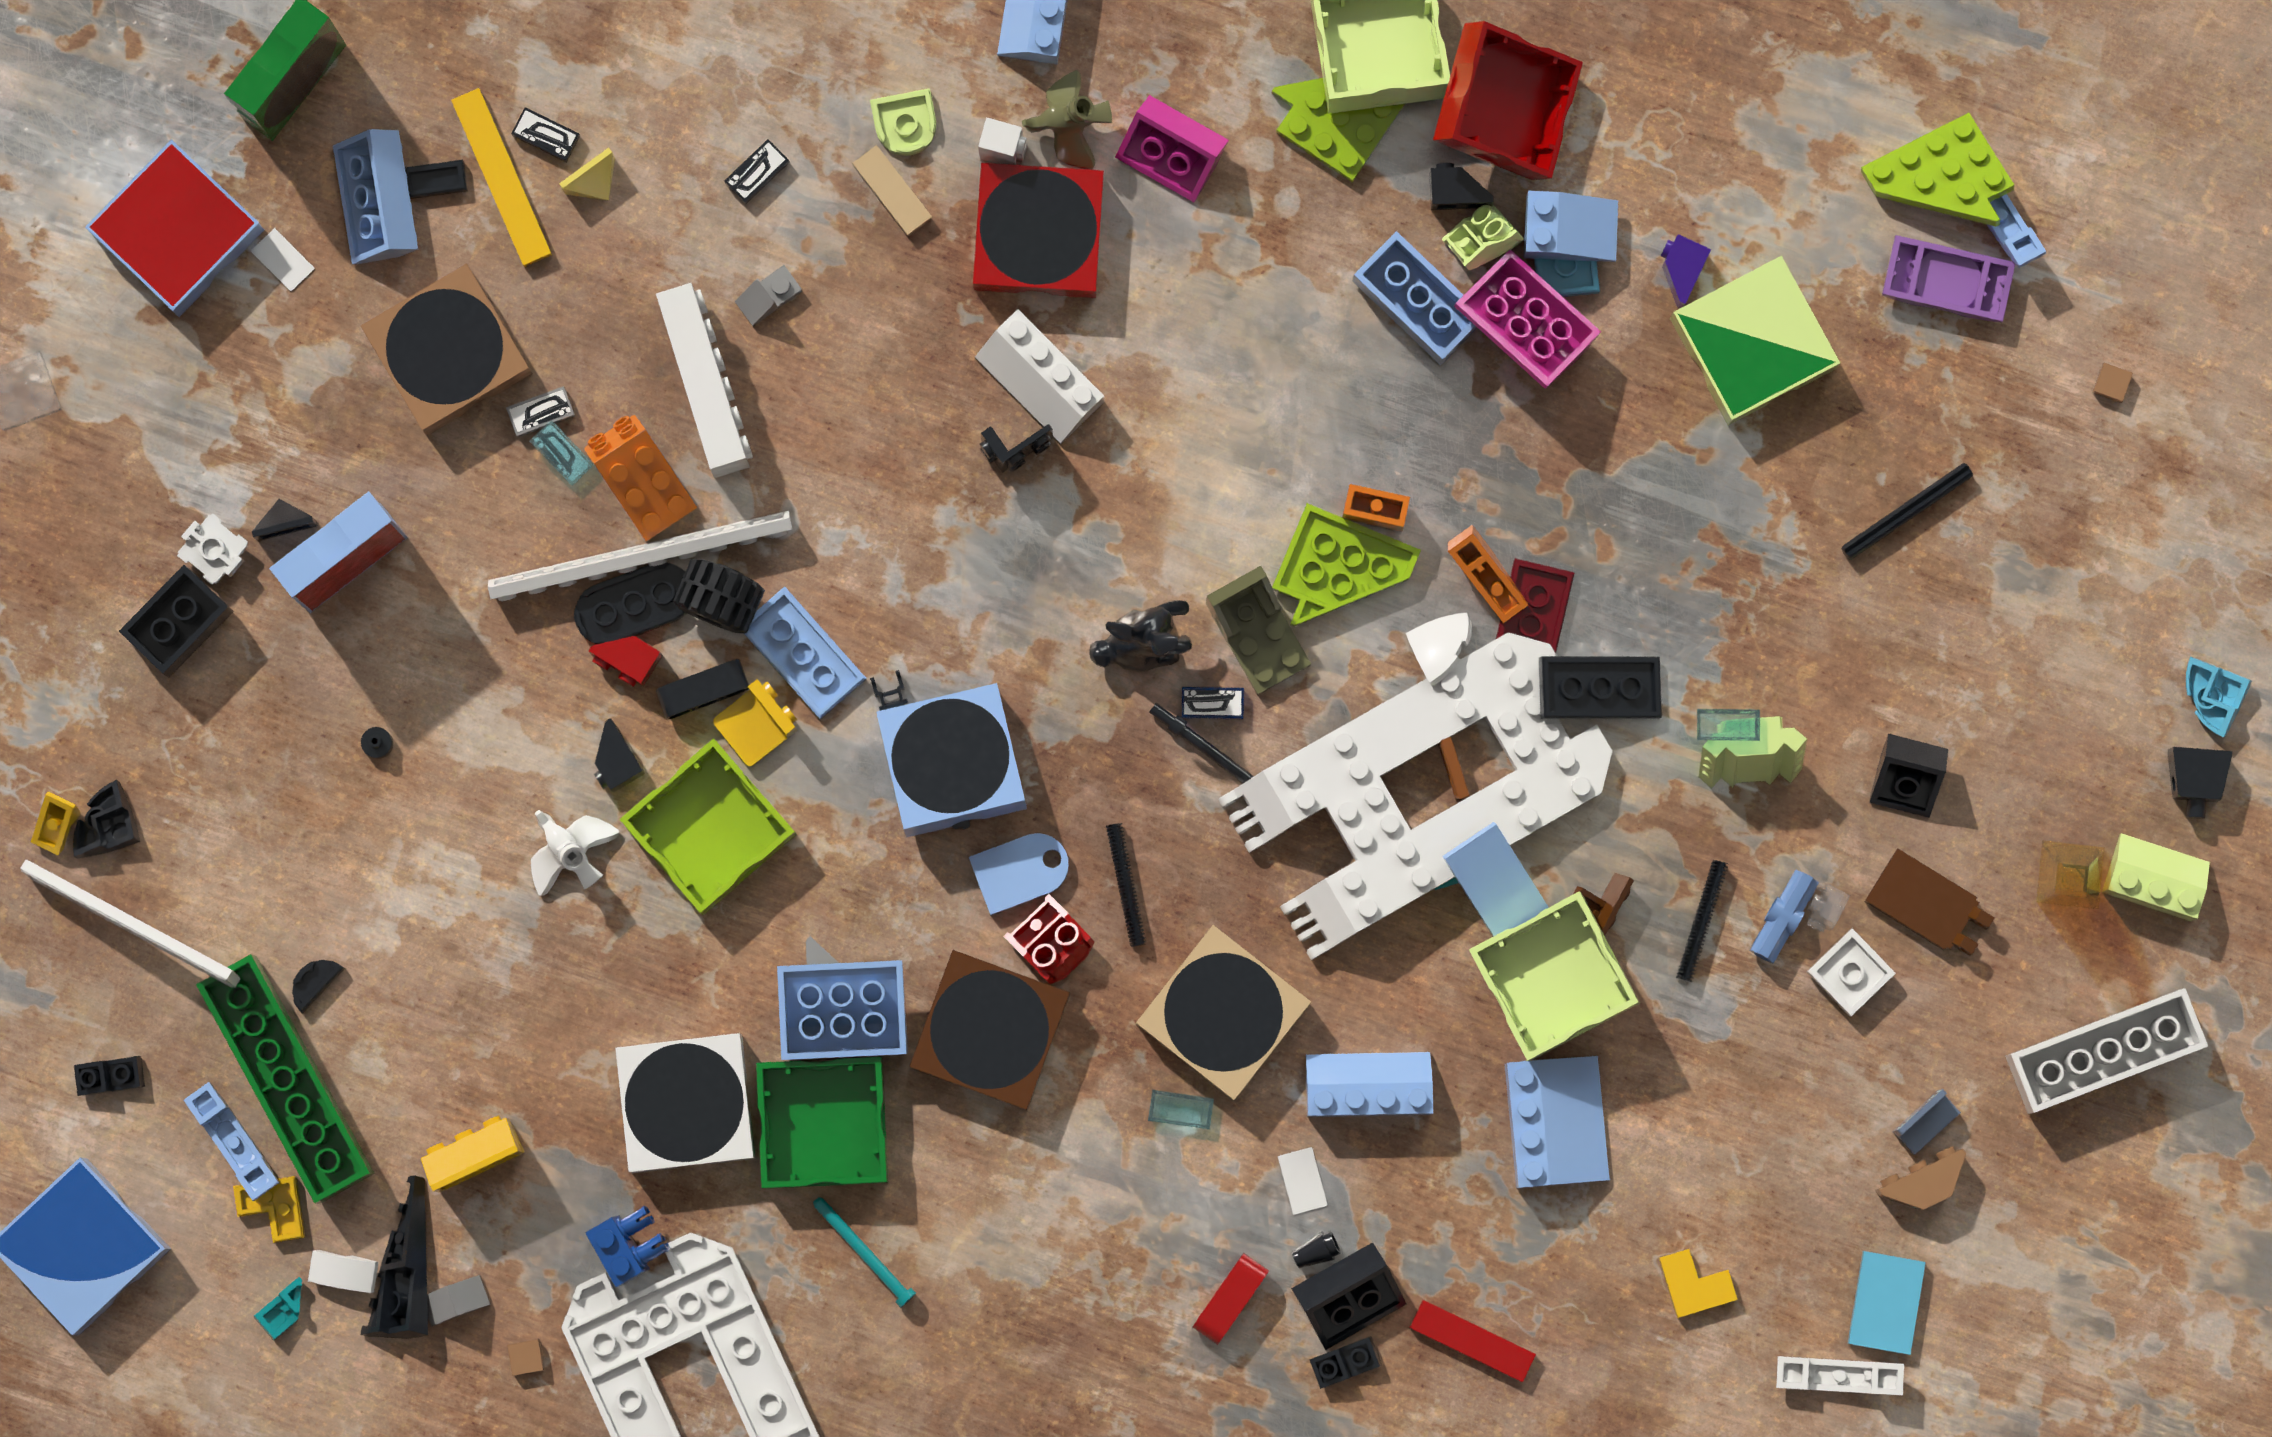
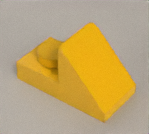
M47 792L31 843L59 855L64 850L71 825L81 814L78 807L55 794Z

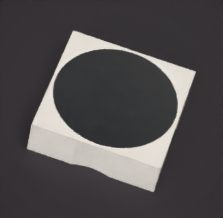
M737 1033L615 1048L629 1173L672 1169L680 1166L705 1163L714 1164L756 1159L752 1119L747 1101V1074L742 1034Z

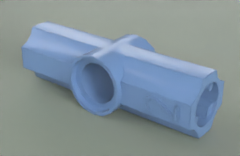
M1795 870L1781 896L1777 897L1764 919L1765 924L1749 951L1773 964L1789 936L1793 935L1805 913L1803 910L1813 896L1819 882L1806 873Z

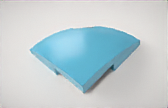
M2190 657L2186 671L2187 695L2192 696L2197 708L2195 714L2211 731L2225 737L2238 714L2252 680Z

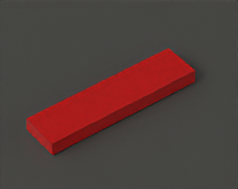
M1422 1300L1409 1327L1520 1382L1524 1381L1536 1356L1535 1353L1425 1300Z

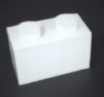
M986 117L978 145L980 159L996 164L1016 165L1017 160L1023 162L1027 149V138L1023 137L1022 127Z

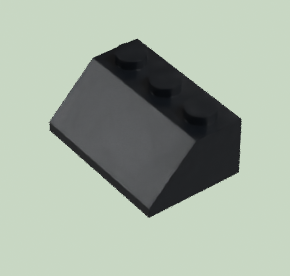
M1373 1242L1291 1288L1325 1350L1407 1304L1386 1262Z

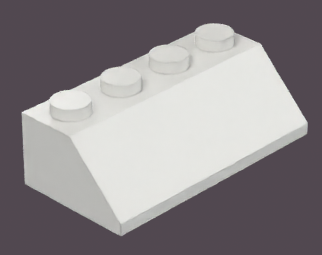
M1019 309L993 333L975 356L982 366L1043 427L1050 424L1053 429V437L1060 444L1105 402L1104 395Z

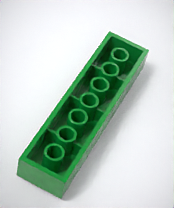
M250 954L227 967L240 977L236 987L232 988L211 976L197 983L196 986L313 1202L321 1204L375 1173L257 956Z

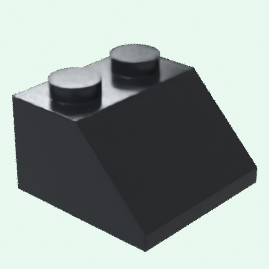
M1888 733L1880 755L1869 803L1930 818L1946 773L1948 749Z

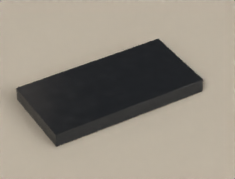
M1539 657L1541 719L1662 718L1660 657Z

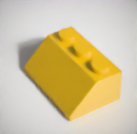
M500 1115L483 1122L484 1128L475 1133L468 1129L454 1136L456 1142L444 1146L443 1142L426 1149L428 1155L422 1157L421 1161L432 1192L441 1193L525 1153L510 1119L504 1118L501 1120Z

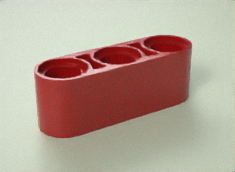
M1243 1253L1192 1328L1218 1345L1269 1270Z

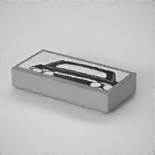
M564 386L506 407L517 437L548 427L550 424L553 425L575 417Z

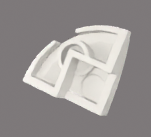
M1467 612L1432 620L1406 633L1412 650L1432 687L1444 679L1459 663L1458 655L1462 650L1461 643L1463 642L1466 646L1469 645L1472 624Z

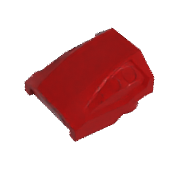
M1048 894L1045 897L1046 901L1011 934L1008 932L1004 937L1050 985L1066 978L1084 961L1095 941Z

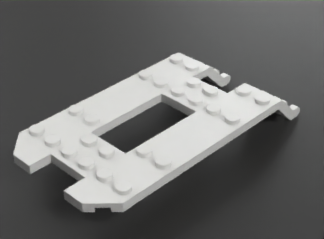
M1506 633L1460 659L1457 666L1433 687L1426 678L1263 770L1218 799L1224 808L1230 806L1242 796L1248 805L1246 808L1234 812L1229 817L1231 823H1234L1250 813L1254 815L1252 819L1235 828L1238 834L1245 833L1257 823L1261 827L1263 834L1251 838L1244 844L1249 853L1325 808L1354 857L1355 862L1330 875L1280 906L1284 915L1292 913L1303 904L1306 905L1310 912L1304 918L1301 917L1291 923L1293 930L1302 927L1312 920L1315 921L1316 925L1297 936L1299 941L1303 942L1309 939L1319 930L1326 941L1307 949L1306 953L1310 960L1454 878L1455 876L1442 856L1492 822L1497 824L1509 845H1512L1602 793L1612 749L1598 725L1596 724L1570 739L1559 719H1541L1539 657L1557 656L1550 644ZM1485 718L1515 771L1411 830L1380 776L1439 744L1442 739L1449 738Z
M689 1233L668 1243L670 1251L665 1253L675 1273L671 1277L621 1300L618 1299L606 1272L576 1287L561 1328L611 1437H681L646 1357L702 1332L749 1437H820L732 1247L694 1233Z

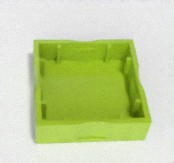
M714 738L686 761L668 782L650 792L619 819L702 915L706 914L797 835Z

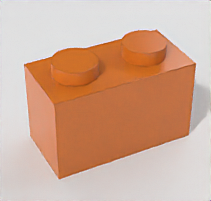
M1350 484L1342 518L1402 532L1410 497Z

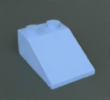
M1528 191L1525 212L1524 258L1616 262L1618 200L1563 192Z

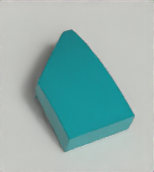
M300 1277L295 1279L276 1298L254 1315V1319L273 1341L299 1319L302 1279Z

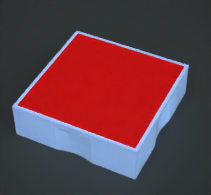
M172 139L85 227L178 317L210 286L215 276L225 266L235 261L264 231L260 223Z
M368 491L269 569L289 595L311 613L408 537L388 511Z

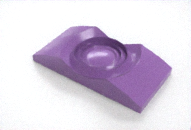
M1895 235L1882 296L1914 306L1948 311L1967 318L2002 323L2015 263Z

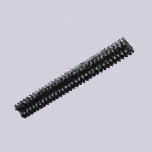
M1122 823L1106 825V830L1109 836L1111 855H1113L1112 859L1115 866L1114 869L1116 870L1118 889H1120L1121 904H1123L1122 908H1124L1123 912L1126 919L1125 923H1127L1129 942H1131L1130 946L1146 945L1144 944L1146 940H1143L1146 937L1142 936L1145 934L1142 933L1144 929H1141L1143 925H1140L1143 922L1139 921L1142 919L1139 918L1141 914H1138L1140 910H1137L1139 906H1136L1139 903L1135 902L1138 899H1135L1137 895H1134L1136 891H1133L1136 888L1132 887L1135 884L1131 883L1134 881L1131 880L1133 876H1130L1132 872H1129L1132 869L1128 868L1131 866L1128 865L1130 861H1127L1129 857H1126L1129 854L1125 853L1128 850L1124 849L1127 847L1124 846L1126 842H1123L1125 838H1122L1125 835L1121 834L1124 832L1121 830L1123 827H1120Z
M1717 860L1711 862L1709 876L1704 885L1702 898L1694 917V924L1692 925L1688 942L1686 943L1687 946L1679 965V972L1676 976L1678 979L1693 982L1690 980V978L1694 979L1691 975H1695L1692 971H1696L1694 967H1697L1695 964H1698L1696 960H1699L1697 956H1701L1698 953H1702L1699 949H1703L1701 945H1704L1702 942H1705L1703 938H1706L1704 934H1708L1705 930L1708 931L1709 929L1706 927H1710L1707 923H1711L1709 919H1712L1710 916H1713L1711 912H1714L1712 908H1716L1713 905H1717L1714 902L1718 901L1715 897H1719L1716 894H1720L1718 890H1721L1719 886H1722L1720 883L1724 882L1721 879H1725L1722 875H1726L1723 872H1727L1724 868H1728L1726 866L1728 863Z

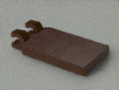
M1898 848L1864 901L1943 951L1946 948L1951 950L1954 946L1969 956L1974 953L1979 944L1966 935L1961 934L1968 921L1970 920L1987 930L1995 917L1977 907L1980 902L1976 900L1977 897Z

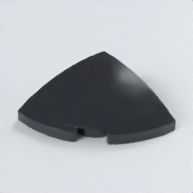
M115 780L107 784L87 803L91 809L86 813L85 821H77L73 838V852L75 858H85L119 850L140 842L135 819L120 781Z

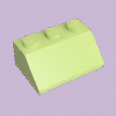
M2120 833L2102 893L2193 921L2198 919L2207 890L2210 862Z

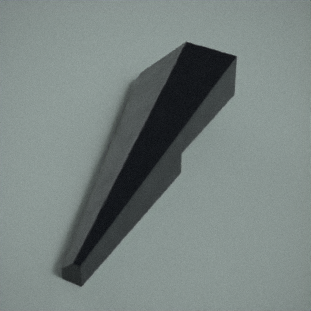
M413 1175L407 1179V1182L410 1183L406 1203H400L398 1212L402 1213L397 1231H391L377 1276L381 1278L376 1298L370 1299L368 1307L373 1310L368 1326H362L360 1335L400 1339L428 1336L425 1178Z

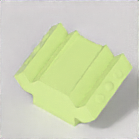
M1780 716L1721 721L1717 725V733H1714L1702 747L1698 777L1711 789L1721 778L1732 788L1736 783L1766 781L1770 785L1779 774L1791 783L1802 770L1807 738L1795 728H1783L1782 717Z

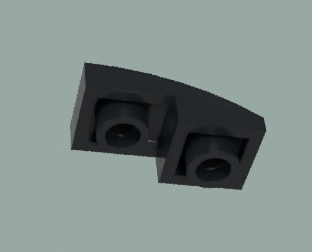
M141 1056L74 1065L77 1096L145 1087Z
M1372 1336L1309 1359L1320 1389L1382 1366Z

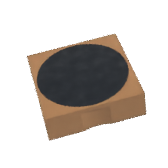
M467 263L360 325L426 436L464 415L478 402L498 395L533 374Z

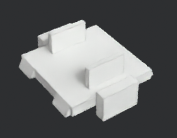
M213 513L209 514L201 525L196 521L190 525L181 536L186 543L178 551L179 554L177 556L185 563L190 562L204 573L203 577L208 582L217 584L225 573L231 577L242 565L244 560L239 556L248 547V541L239 534L235 536L221 524L222 520Z

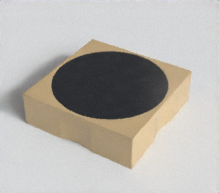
M1212 925L1138 1019L1136 1025L1170 1052L1175 1053L1194 1068L1199 1075L1234 1101L1306 1010L1311 1001Z

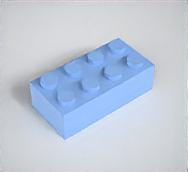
M1397 231L1353 276L1352 282L1440 366L1477 329L1470 320L1454 307L1463 294Z

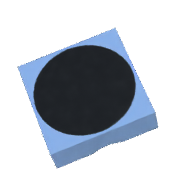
M997 683L876 712L906 838L949 828L966 820L987 819L1027 809Z

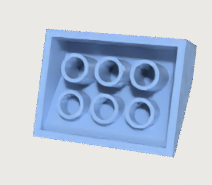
M902 960L777 966L781 1060L908 1053Z
M1598 1056L1506 1063L1505 1075L1516 1188L1610 1180Z

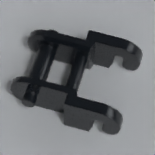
M899 670L895 671L899 686L897 689L887 692H878L874 677L870 678L875 697H880L882 706H879L880 711L908 703V700L903 699L901 690H904V685ZM898 693L900 700L885 704L883 697Z

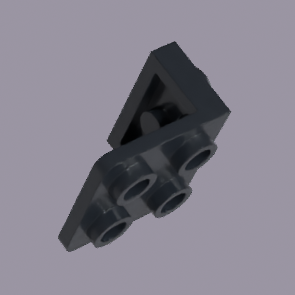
M1048 424L1008 451L990 426L981 432L980 451L988 463L995 462L1002 473L1007 469L1013 472L1026 463V456L1032 452L1038 455L1051 446L1050 441L1053 438V429Z

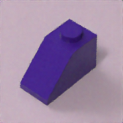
M1679 234L1674 242L1671 240L1667 241L1661 257L1665 258L1662 268L1676 306L1682 308L1691 294L1711 249Z

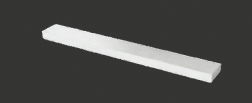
M25 860L21 866V871L29 879L232 988L236 987L240 977L233 970L38 865Z

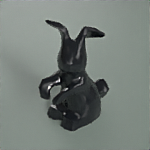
M1182 600L1168 601L1145 611L1132 610L1116 622H1107L1105 624L1106 630L1111 635L1105 640L1095 641L1090 645L1089 655L1091 661L1097 666L1104 668L1115 663L1125 670L1145 672L1178 662L1179 654L1189 652L1192 649V641L1186 635H1181L1180 639H1178L1177 636L1170 634L1174 626L1172 616L1186 615L1189 612L1188 602Z

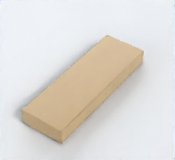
M877 145L852 163L908 237L932 219L930 213Z

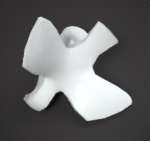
M540 810L535 812L538 825L545 832L548 843L531 858V873L538 895L544 896L549 892L564 868L572 870L577 874L584 889L597 882L603 874L589 863L585 853L590 847L616 839L620 831L599 818L587 815L574 821L569 828L564 829L557 825L550 815Z

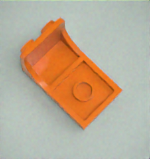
M635 415L630 417L624 416L613 424L614 428L605 434L598 433L590 438L584 450L647 542L695 510L697 506Z

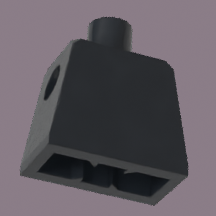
M2172 747L2168 749L2172 797L2176 800H2188L2187 818L2205 819L2206 802H2218L2222 799L2232 759V751Z

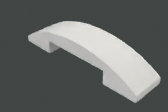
M1778 1356L1776 1388L1903 1395L1904 1364Z

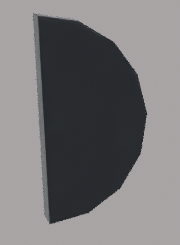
M328 960L309 962L302 967L293 980L292 990L293 1001L298 1010L303 1014L345 968L334 961Z

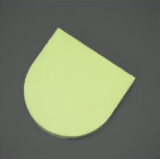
M930 88L870 100L877 137L887 150L897 155L910 156L922 152L931 144L936 133V117Z

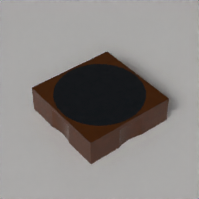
M952 950L909 1067L1028 1111L1070 992Z

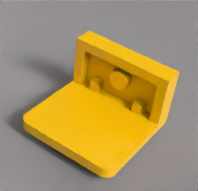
M758 679L748 686L749 691L713 719L716 728L749 767L754 766L798 731L793 724L797 721L794 714L787 706L781 709L774 700L778 697L775 690L768 682L762 685Z

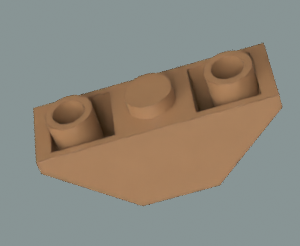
M1953 1146L1936 1153L1938 1158L1936 1161L1927 1164L1925 1160H1922L1908 1167L1910 1173L1901 1178L1896 1173L1881 1180L1882 1187L1875 1191L1878 1196L1918 1210H1924L1953 1195L1966 1153L1964 1149L1955 1151Z

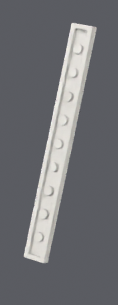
M784 511L488 580V591L490 599L498 598L499 601L513 599L517 593L528 591L529 594H537L545 591L547 586L558 584L559 587H567L577 583V579L588 577L589 580H597L607 576V572L619 570V573H627L636 570L637 565L649 563V566H657L666 563L667 558L679 556V559H687L696 556L697 551L709 549V552L721 551L727 548V544L739 542V545H748L756 542L758 537L769 535L770 538H778L786 535L788 530H792V522L789 511Z

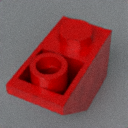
M636 636L593 645L589 649V653L594 656L593 663L606 671L611 666L620 672L618 678L632 687L635 686L636 682L644 687L663 656L660 651Z

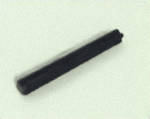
M1962 463L1844 544L1841 548L1843 554L1849 560L1857 557L1973 476L1970 467L1966 463Z

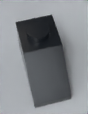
M1454 163L1436 164V168L1430 169L1431 210L1478 209L1483 205L1493 206L1494 196L1462 167H1454Z
M611 718L606 720L595 760V765L599 771L594 773L603 789L609 787L614 793L645 773Z

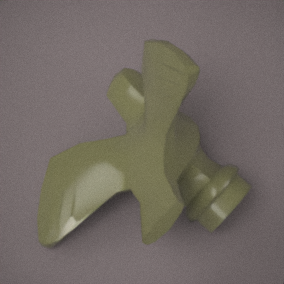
M1075 70L1055 82L1046 91V100L1049 108L1040 116L1022 120V126L1031 133L1046 129L1053 130L1054 149L1057 159L1071 166L1093 169L1095 159L1083 135L1084 127L1093 123H1112V113L1109 101L1093 105L1088 97L1079 96L1081 75Z

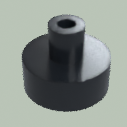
M372 727L362 735L361 747L369 757L381 759L392 751L393 738L385 729Z

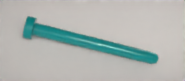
M818 1197L813 1201L817 1211L898 1298L895 1303L900 1308L916 1295L912 1288L907 1290L823 1198Z

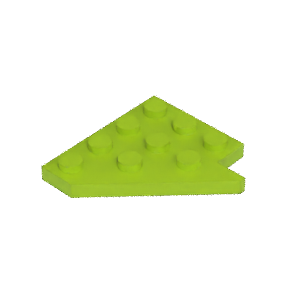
M1323 78L1277 86L1272 90L1273 95L1292 107L1277 128L1276 133L1352 183L1405 106V104L1328 114Z
M1970 113L1861 167V173L1876 197L1995 227L2000 225V218L1990 202L2014 190V183Z
M1307 503L1272 588L1274 591L1299 600L1290 623L1291 626L1295 627L1409 580L1421 550Z

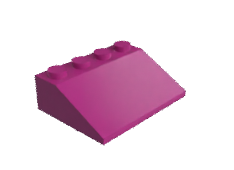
M1511 250L1454 305L1457 310L1545 389L1569 369L1601 333L1596 326Z

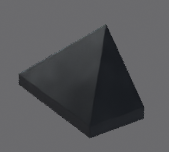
M278 499L252 530V535L257 541H262L313 528L318 525L311 515Z

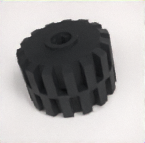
M691 559L673 603L680 610L709 624L734 633H747L765 590L754 580L730 567L704 559Z

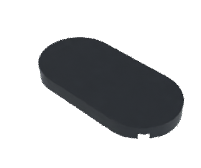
M668 562L657 566L647 565L589 587L579 597L574 610V620L579 632L588 641L594 644H601L638 636L678 621L687 614L673 603L685 571L677 565Z

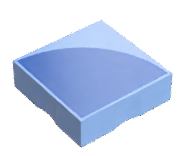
M82 1157L74 1162L0 1232V1258L72 1336L80 1335L113 1304L116 1297L128 1285L139 1280L171 1250L151 1226L123 1202L117 1190L87 1158Z

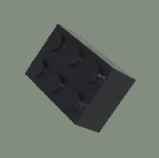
M183 565L119 632L162 674L170 678L234 611L192 570Z

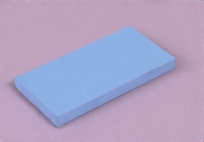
M785 586L756 611L748 632L744 633L820 720L866 680V677Z
M1494 822L1442 856L1493 937L1507 929L1515 928L1527 922L1541 911L1549 908L1499 827Z

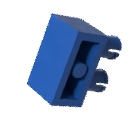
M645 1205L624 1219H621L620 1215L614 1216L585 1232L615 1287L622 1286L650 1270L647 1265L649 1261L670 1251L668 1242L655 1248L656 1245L666 1240L661 1233H658L657 1236L638 1247L634 1242L633 1234L655 1223L652 1215L640 1221V1218L651 1213Z

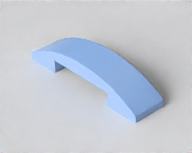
M2007 194L1990 202L2000 218V225L1996 227L1987 226L2007 255L2019 268L2046 254V250L2031 227H2027Z
M210 1082L184 1099V1102L199 1124L205 1128L236 1173L235 1176L252 1201H255L279 1184L278 1179L254 1141Z

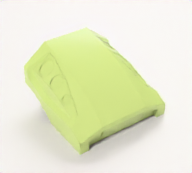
M1490 205L1479 207L1472 217L1464 218L1442 238L1444 243L1468 270L1478 268L1480 265L1501 256L1525 240L1494 205L1492 207Z

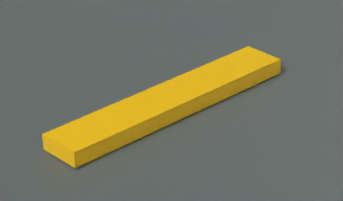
M477 88L452 99V104L523 266L526 267L552 256L480 89Z

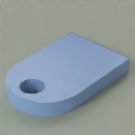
M1041 833L1029 834L969 857L990 916L1054 892L1066 879L1069 867L1068 856L1061 843L1055 838ZM1048 851H1056L1061 856V863L1055 868H1049L1043 862V857Z

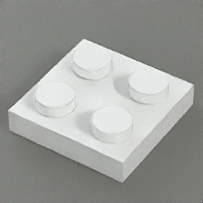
M1853 928L1807 971L1850 1017L1896 974Z

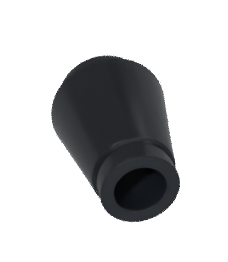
M1321 1231L1292 1251L1294 1261L1299 1269L1304 1266L1307 1267L1335 1260V1256L1341 1254L1338 1243L1331 1231L1327 1233Z

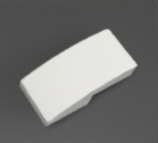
M322 1250L312 1251L308 1282L374 1293L379 1262L353 1255L342 1256Z

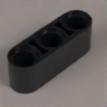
M735 659L656 689V694L665 718L668 720L749 690V683L740 659Z

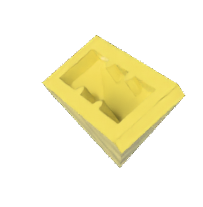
M608 147L559 183L566 195L609 200L615 163L613 152Z

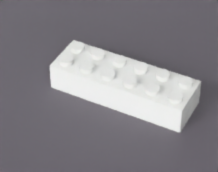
M688 283L656 293L706 458L714 478L749 468L747 459L753 458L746 435L740 437L738 431L744 429L737 406L731 407L729 402L734 400L735 397L728 377L722 378L720 373L725 371L726 368L719 348L713 349L711 344L717 342L710 319L704 320L702 315L708 313L701 290L695 291L692 283Z
M2183 988L2011 1053L2005 1057L2027 1113L2031 1114L2208 1047L2187 991Z

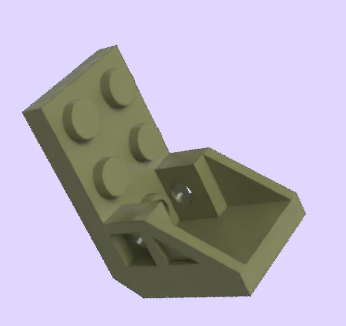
M1262 566L1253 569L1207 595L1206 605L1257 696L1311 666V662L1281 612V605Z

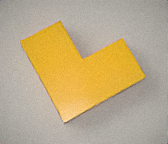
M296 1176L278 1178L279 1184L255 1201H252L242 1185L233 1186L237 1217L268 1212L273 1243L305 1238Z
M1690 1249L1659 1257L1677 1318L1738 1300L1729 1270L1698 1278Z

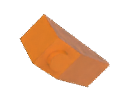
M1473 525L1448 542L1449 554L1503 623L1528 606L1527 601L1492 549Z

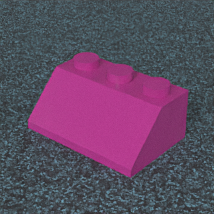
M1149 95L1136 111L1115 158L1190 201L1195 202L1218 164L1229 140Z

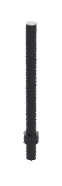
M1155 703L1149 711L1150 714L1168 726L1167 730L1176 737L1180 735L1242 783L1254 777L1186 725L1188 722L1179 715L1175 717L1158 703Z

